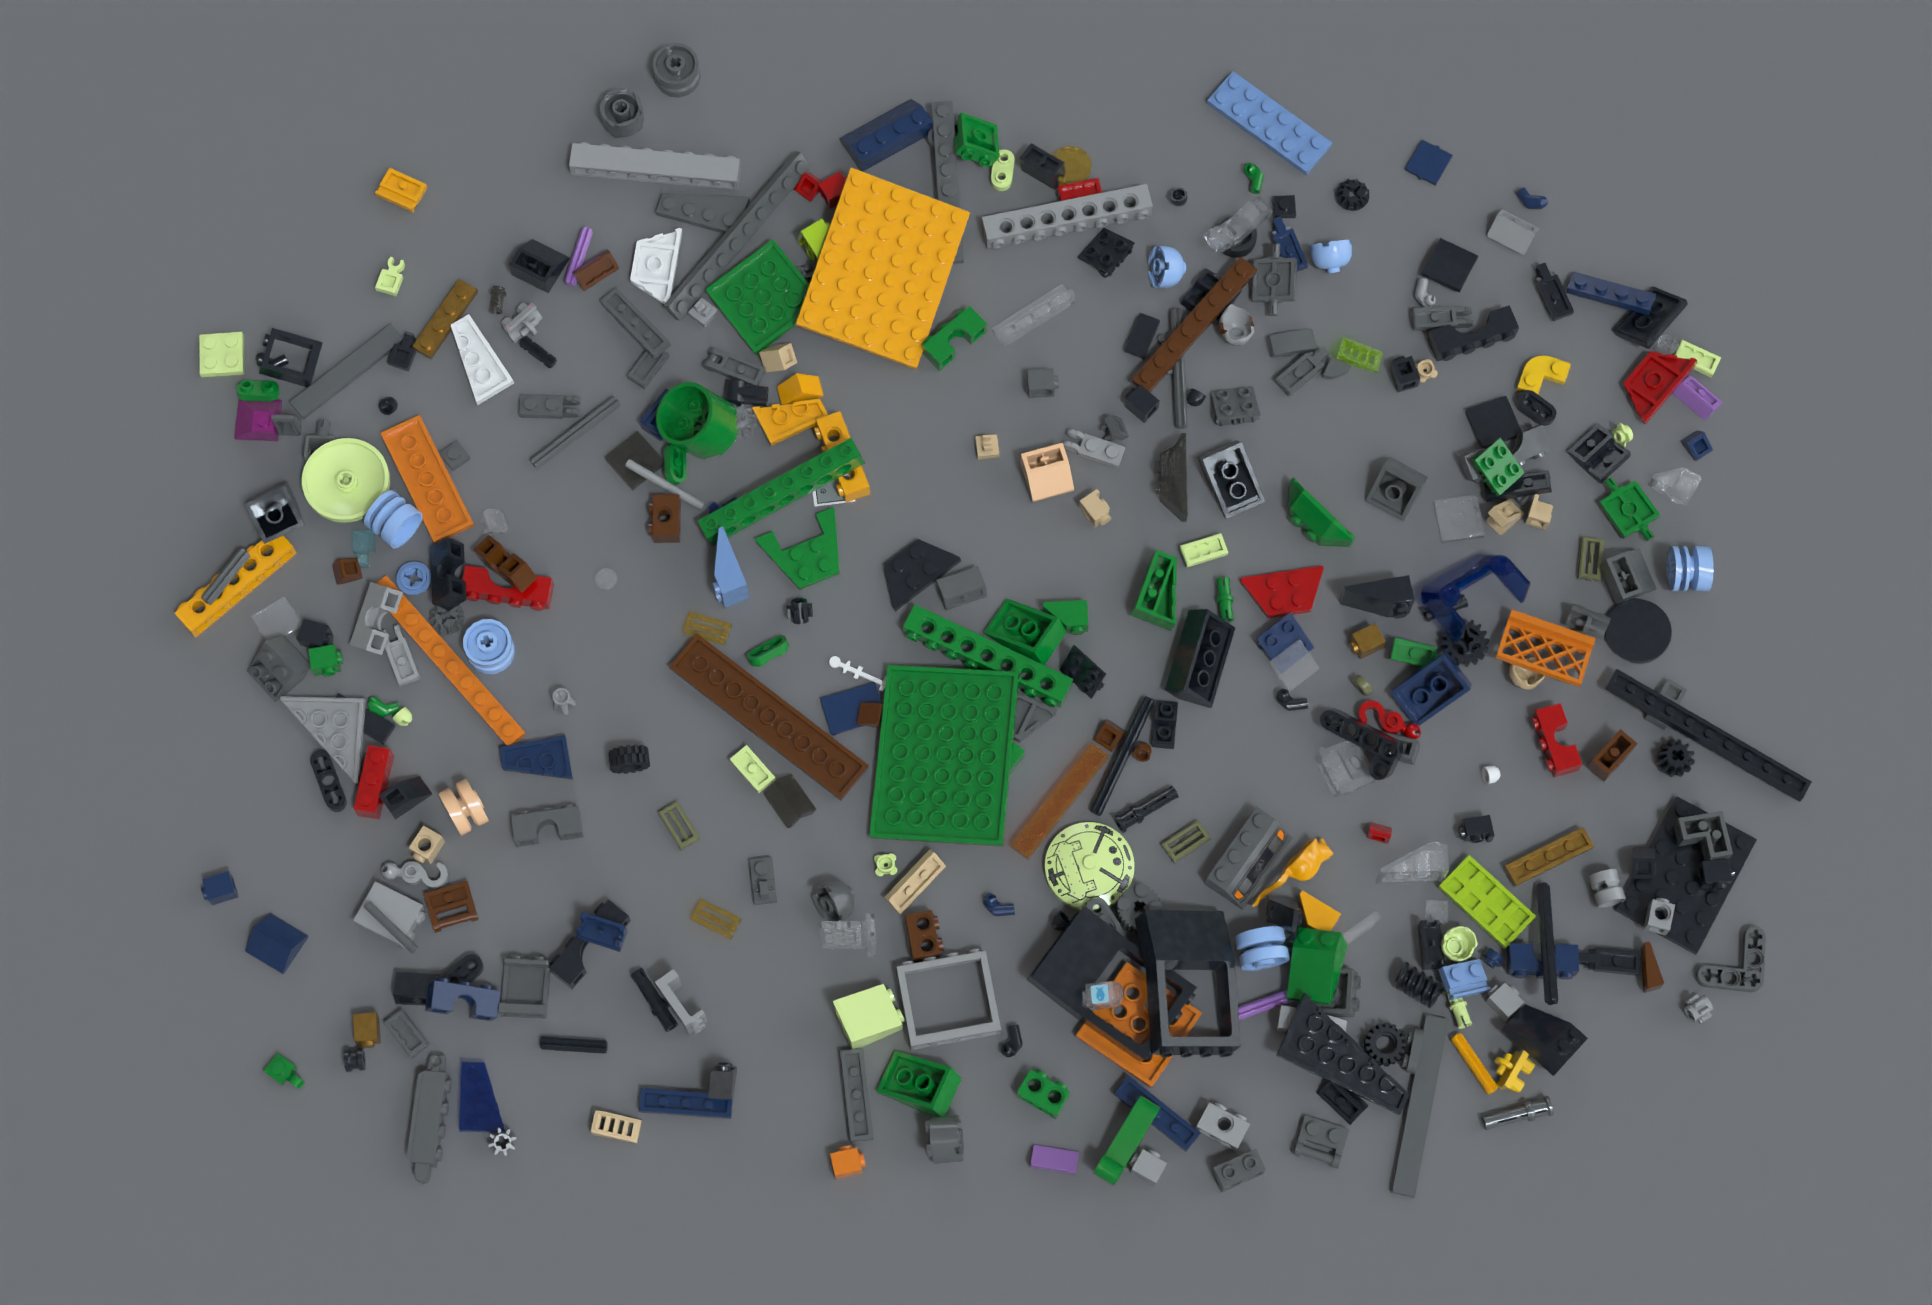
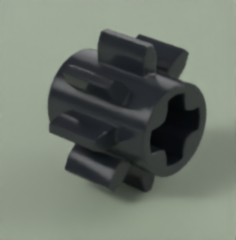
M805 598L792 599L791 605L786 606L787 619H792L794 624H805L809 622V617H813L812 603L807 604V599Z

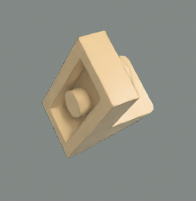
M1508 499L1494 506L1488 512L1490 516L1486 521L1499 535H1502L1521 519L1525 513L1511 499Z

